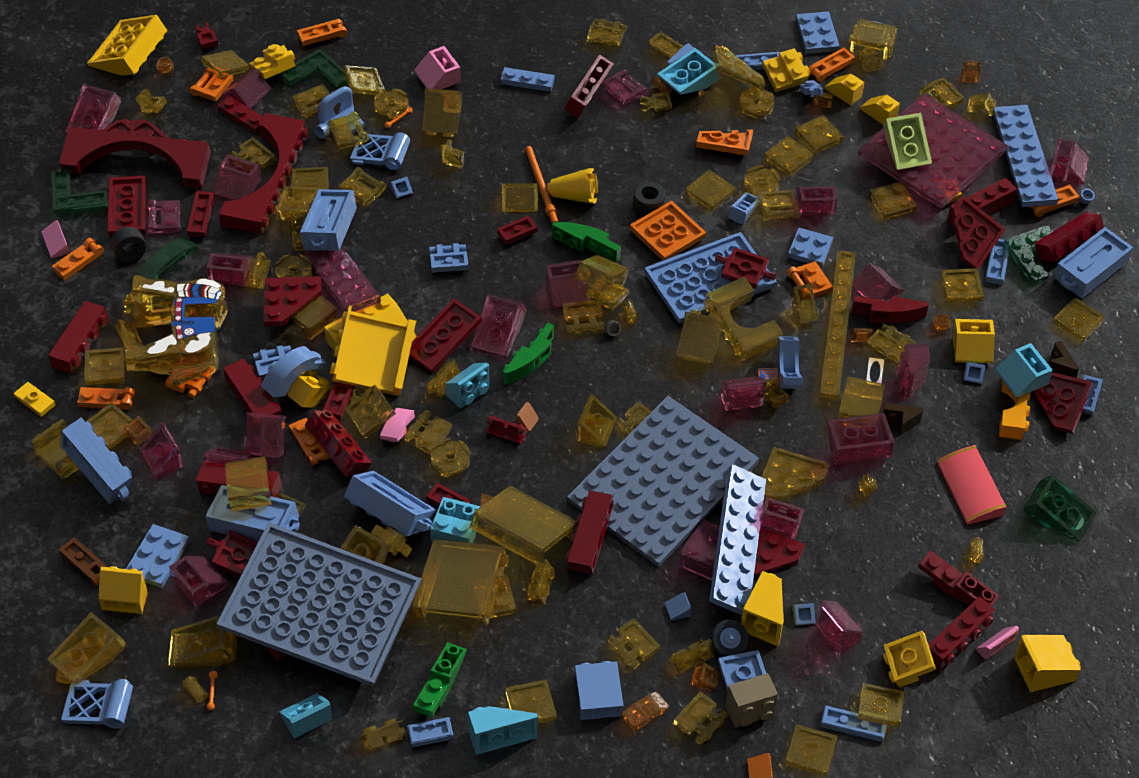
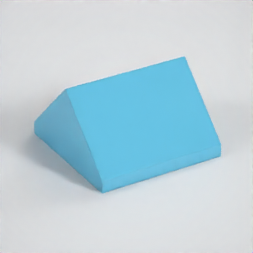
M318 693L279 711L293 738L332 720L329 701Z

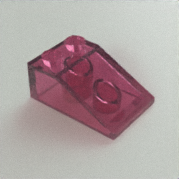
M83 84L66 133L69 127H82L91 130L99 129L102 131L115 118L122 99L115 92Z
M487 294L481 314L483 321L477 327L472 348L508 357L527 311L524 303Z
M704 520L683 547L680 553L679 566L712 580L720 526Z

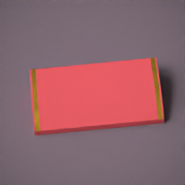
M975 445L957 450L937 460V465L967 525L1004 516L1006 505Z

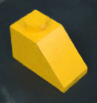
M848 74L836 77L825 86V89L852 106L862 97L864 82L856 76Z
M882 95L869 99L860 106V110L884 124L887 118L898 117L900 103L888 95Z

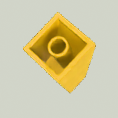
M762 571L743 608L741 624L745 627L747 634L779 646L784 622L782 579L772 573Z
M1064 635L1021 636L1014 659L1030 692L1077 681L1081 665L1075 659L1071 644L1066 641Z

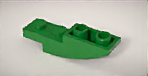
M554 222L552 224V237L581 252L588 248L592 252H596L615 263L620 259L621 246L609 241L610 234L577 223Z
M547 323L543 329L539 330L537 338L529 344L528 348L522 345L520 350L513 354L512 361L509 365H505L502 372L504 384L508 385L524 378L536 370L549 357L552 339L554 338V325Z
M447 642L431 669L428 681L413 704V711L433 717L436 710L441 708L459 672L467 649Z

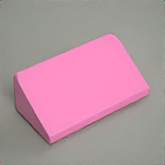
M56 220L41 231L51 259L69 254L64 235L58 220Z
M1019 627L1004 628L978 646L976 651L985 660L990 658L1016 639Z

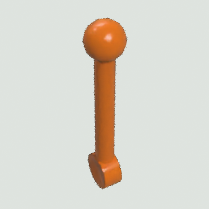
M407 107L405 112L392 121L386 122L385 128H390L393 123L405 115L412 114L413 109Z
M216 671L209 673V678L211 679L209 703L206 705L209 711L215 708L213 697L215 680L218 677Z

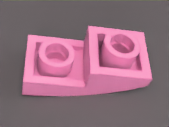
M396 408L385 423L380 439L398 442L407 433L406 425L415 418L414 410Z

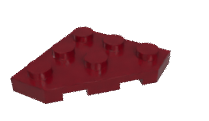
M962 196L951 210L961 260L977 271L1005 231V228L966 197Z
M321 276L265 278L264 326H284L289 322L290 317L294 314H299L308 307V303L314 298L318 299L322 295Z
M1052 372L1049 384L1033 392L1054 429L1074 434L1093 385L1092 381Z
M760 528L754 576L761 574L762 571L772 573L778 571L781 567L798 564L805 549V544Z

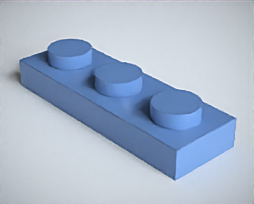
M504 67L501 84L551 92L555 75Z

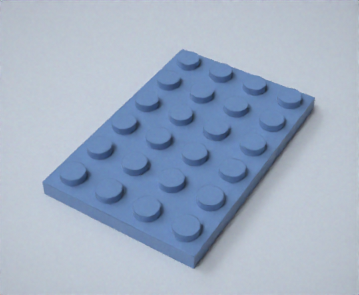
M741 232L644 268L645 275L679 324L776 287L777 281L775 279L773 281L763 278L757 288L754 289L721 278L725 265L715 262L717 254L728 257L732 254L734 248L756 254Z

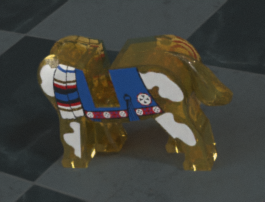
M134 275L132 290L135 301L133 313L135 327L143 328L171 324L173 334L145 346L138 343L126 344L125 363L127 371H149L160 375H171L173 387H178L190 380L204 379L214 374L219 366V343L216 329H220L228 312L227 303L223 299L225 297L224 286L208 278L187 282H174L163 279H148L140 275Z

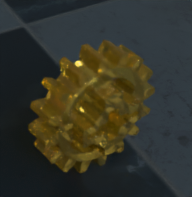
M376 525L371 534L379 539L377 544L394 556L400 553L408 557L412 551V548L405 543L407 539L389 526L385 530Z

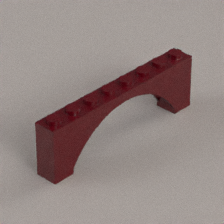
M268 113L264 114L260 123L261 138L267 139L279 156L277 169L270 180L257 191L240 199L224 202L219 212L221 226L262 234L264 229L268 227L269 217L274 214L275 204L280 200L281 190L286 186L287 176L291 175L292 165L297 161L298 151L302 150L303 140L308 136V128H306L304 120Z
M82 127L68 128L59 162L63 173L80 175L81 171L89 164L110 153L122 150H143L155 153L174 165L182 175L186 187L203 188L211 153L208 142L202 140L190 141L184 138L172 139L166 136L154 137L148 134L136 135L134 133H119L117 131L91 130Z

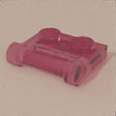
M625 69L603 81V87L624 105L640 96L644 97L648 93V88L641 86Z
M152 199L147 202V208L149 209L147 231L149 233L181 232L180 200L157 202ZM156 210H161V224L156 223Z

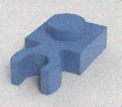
M813 80L799 85L800 92L805 95L810 94V97L823 95L821 85Z

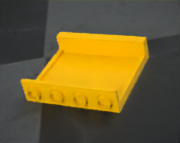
M349 306L348 312H343L341 323H345L344 329L340 328L338 340H341L340 346L336 345L334 357H337L336 363L332 362L330 374H333L332 381L400 396L416 321L409 319L408 323L404 324L352 312V306Z

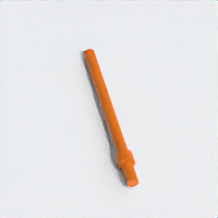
M527 146L525 151L546 206L545 212L550 217L552 224L559 222L556 216L557 210L552 205L531 146Z

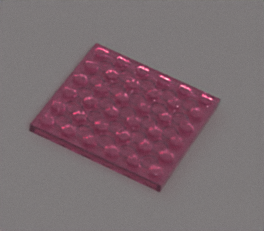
M924 93L898 116L921 113L932 164L897 170L886 141L884 128L858 150V155L942 209L1007 151L1008 145Z

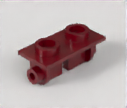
M493 415V417H488L487 423L489 425L485 433L521 444L528 429L523 427L522 424L506 422Z

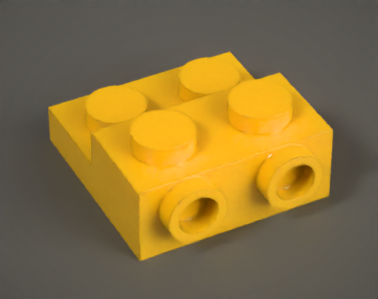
M273 44L263 50L264 57H258L249 63L251 70L266 79L295 67V56L292 50L287 51L284 45Z
M795 48L780 52L778 57L762 62V66L775 92L805 84L810 75L808 66H804L802 63V54L797 52Z
M923 631L884 645L886 653L883 654L886 664L890 665L891 671L888 672L892 683H896L899 688L918 681V676L936 670Z

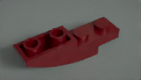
M854 295L851 313L869 316V322L905 323L925 318L929 302L892 296L890 302Z
M929 550L918 565L919 569L933 578L932 584L968 605H971L980 596L993 606L999 597L997 593L966 571L962 574L931 550Z

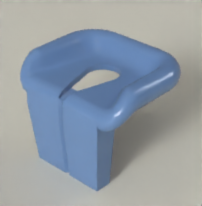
M344 86L337 89L320 102L318 106L320 124H327L333 131L344 138L364 127V122L354 113L352 90L349 87ZM337 103H341L339 114L336 115L334 106Z

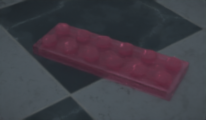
M342 245L339 251L309 250L304 252L305 259L316 274L321 276L322 282L344 312H348L349 306H352L351 311L355 312L381 302L378 292Z

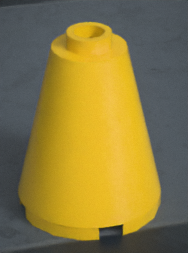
M594 168L551 179L550 183L547 184L548 194L555 198L595 204L597 198H594V193H598L596 173H592Z

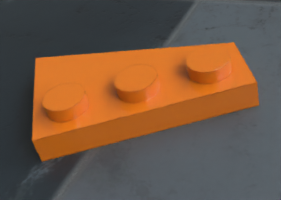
M731 130V133L699 131L696 147L748 156L753 130H747V133H738V130Z

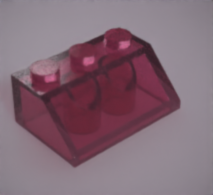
M885 413L827 421L830 451L835 465L892 457L895 442Z

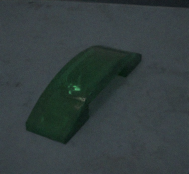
M186 237L166 244L141 266L132 281L146 291L148 288H143L142 286L145 284L152 285L159 280L158 275L181 256L186 259L198 249V245Z

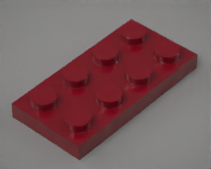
M145 176L109 178V236H113L117 230L123 227H134L141 234H145Z
M453 298L412 341L409 357L431 373H434L483 321L482 317Z

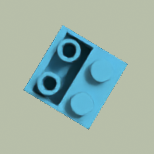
M1031 343L1015 349L995 369L996 373L1016 398L1048 385L1053 371Z
M474 363L446 382L445 395L461 409L465 405L472 403L479 395L485 394L489 389V364Z
M443 497L430 528L431 542L470 552L477 532L481 506Z

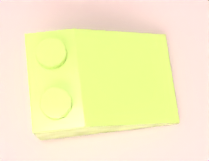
M921 113L887 118L883 124L885 137L897 170L932 164Z

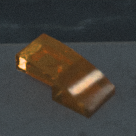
M655 691L628 707L621 713V717L633 730L649 724L653 717L667 712L669 705Z

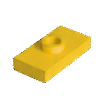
M29 382L14 393V397L40 417L55 406L54 400Z

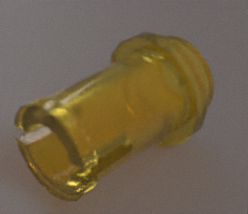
M628 300L629 306L624 301L622 303L625 313L624 319L629 324H634L638 321L639 314L635 311L631 300Z
M976 537L970 541L971 547L968 558L971 563L980 564L984 560L983 540Z
M188 676L182 682L183 689L189 691L197 703L207 698L208 693L200 686L196 677Z

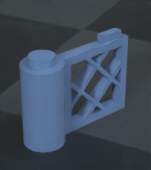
M396 133L394 136L360 134L350 160L356 165H363L364 163L385 165L390 170H398L404 160L410 144V138L404 133ZM363 140L371 141L366 145L362 144ZM381 142H387V144L381 147L378 145ZM373 146L377 148L372 152H369L367 150ZM363 151L366 153V155L362 157L357 156L359 153ZM379 153L382 154V157H381V158H374V157H373V156H375V155H377V154H379Z
M118 679L112 684L90 683L89 680H76V683H71L61 718L62 723L104 724L111 728H122L125 723L133 686L126 679ZM76 690L86 691V694L78 700L74 698ZM98 691H106L105 695L99 700H96L93 696ZM91 697L95 703L84 710L80 704ZM78 706L82 712L75 717H70V711ZM99 707L101 710L99 717H90L88 715Z

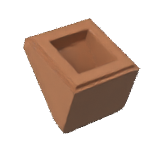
M526 402L517 414V424H522L523 427L528 429L527 432H530L537 423L538 416L530 403Z

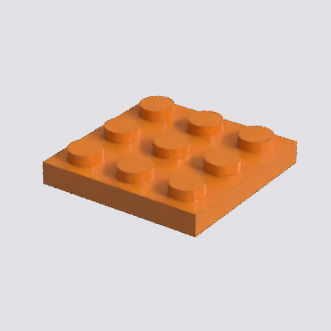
M672 200L630 225V230L663 261L676 256L706 238V232Z

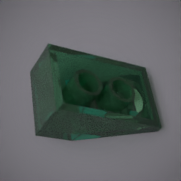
M1053 474L1039 481L1023 508L1038 523L1077 542L1081 541L1097 513Z

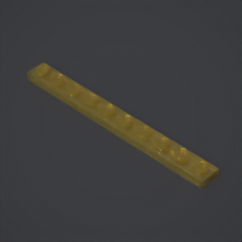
M840 250L837 252L819 396L821 398L839 399L856 256L854 252Z

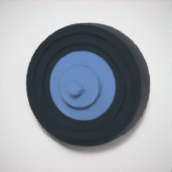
M724 620L713 628L710 641L715 652L726 657L741 654L746 649L748 634L741 623L735 620Z

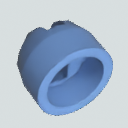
M325 123L319 124L315 127V133L320 139H323L330 134V127Z
M1083 189L1079 194V200L1083 204H1089L1093 201L1095 194L1091 189Z

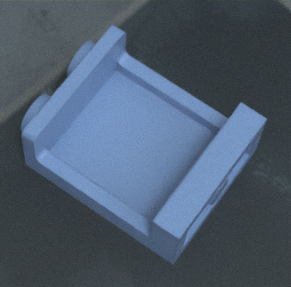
M617 661L575 665L580 719L623 716L624 705Z

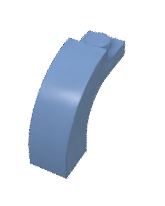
M778 336L777 372L779 386L782 389H799V386L803 385V377L799 372V339L797 337Z
M305 346L298 347L286 353L272 366L265 376L261 387L273 397L286 396L292 383L299 375L308 370L323 369L326 362L317 352L310 351Z

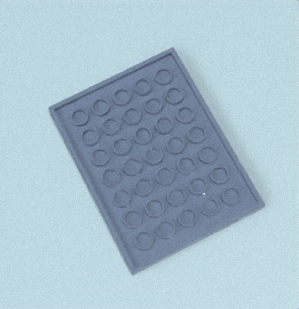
M667 396L567 496V501L583 512L582 502L584 497L588 496L589 490L613 495L614 506L607 530L660 567L722 502L728 468L733 464L750 472L759 463V457Z
M268 522L216 625L221 630L374 686L421 584V578Z

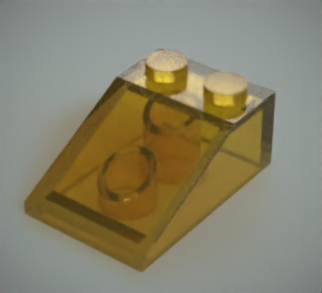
M91 612L47 660L77 685L113 661L127 646V643Z
M221 615L174 629L171 634L168 665L170 667L220 666L236 661L238 636L217 628L216 624Z

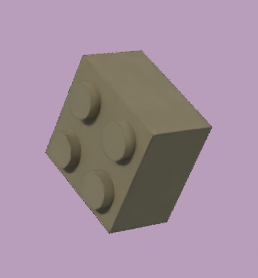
M766 673L728 686L725 707L734 727L748 726L754 721L767 720L774 716L778 693L769 674Z

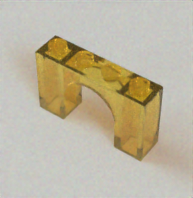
M745 276L707 293L704 301L705 309L712 314L715 324L720 326L725 339L730 341L735 354L740 356L742 361L778 345V336L783 337L784 335L775 320L756 328H744L736 324L731 318L730 311L752 299L754 289Z

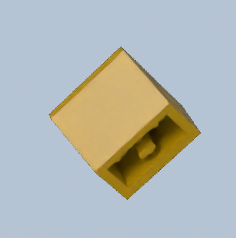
M955 319L952 330L955 362L993 363L995 341L993 320Z
M315 369L308 370L294 380L287 395L301 407H314L330 394L333 387L329 385L330 382L327 379L318 376Z
M113 566L101 567L99 584L101 610L142 614L148 594L143 572L137 569H119Z

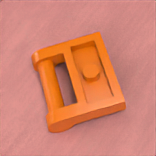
M207 67L204 70L203 76L195 85L191 86L189 92L193 96L199 95L216 102L234 80L233 75Z
M816 261L797 268L791 267L786 272L788 277L793 279L801 291V296L804 300L832 292L833 286ZM799 276L803 277L810 289L806 287Z

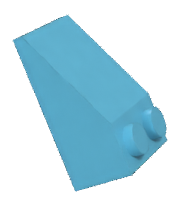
M694 48L657 73V76L681 95L706 89L717 82L719 66Z
M490 706L478 707L468 712L469 735L476 755L538 738L537 713Z

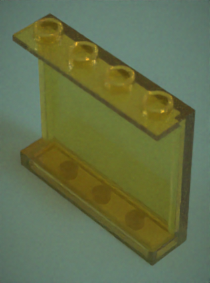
M509 486L474 511L469 528L530 562L539 565L543 560L544 553L565 536L570 539L572 538L577 521L522 491Z
M434 539L421 578V584L412 606L416 618L424 619L426 612L482 618L484 626H487L489 619L494 614V601H497L499 597L498 588L499 584L503 583L504 567H507L509 562V556L506 555L504 546Z

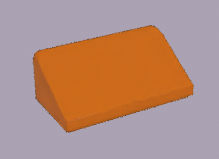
M770 753L747 759L749 778H773Z

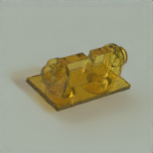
M259 252L253 258L245 287L264 289L265 278L268 276L271 260L266 259L265 253Z
M455 359L444 363L437 373L438 377H434L428 382L426 388L428 392H436L438 398L443 396L445 393V383L461 373Z
M547 559L544 560V564L538 563L534 567L531 578L533 582L530 583L527 591L530 601L540 599L542 604H545L546 598L549 595L550 584L554 578V569Z
M700 639L698 642L688 646L689 650L684 648L676 653H672L670 661L672 664L676 663L678 674L714 656L711 639Z
M396 718L383 722V727L376 729L374 725L363 729L364 733L360 735V738L365 737L366 739L362 741L364 748L372 750L384 745L383 736H386L388 743L403 739L402 736H405L406 733L404 727H399L403 721H396Z

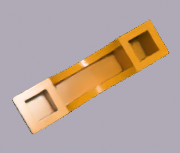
M1002 380L1001 391L1014 400L1015 406L1003 410L999 425V437L1022 440L1024 432L1028 433L1029 421H1026V417H1029L1030 406H1027V402L1030 400L1031 392L1016 398Z

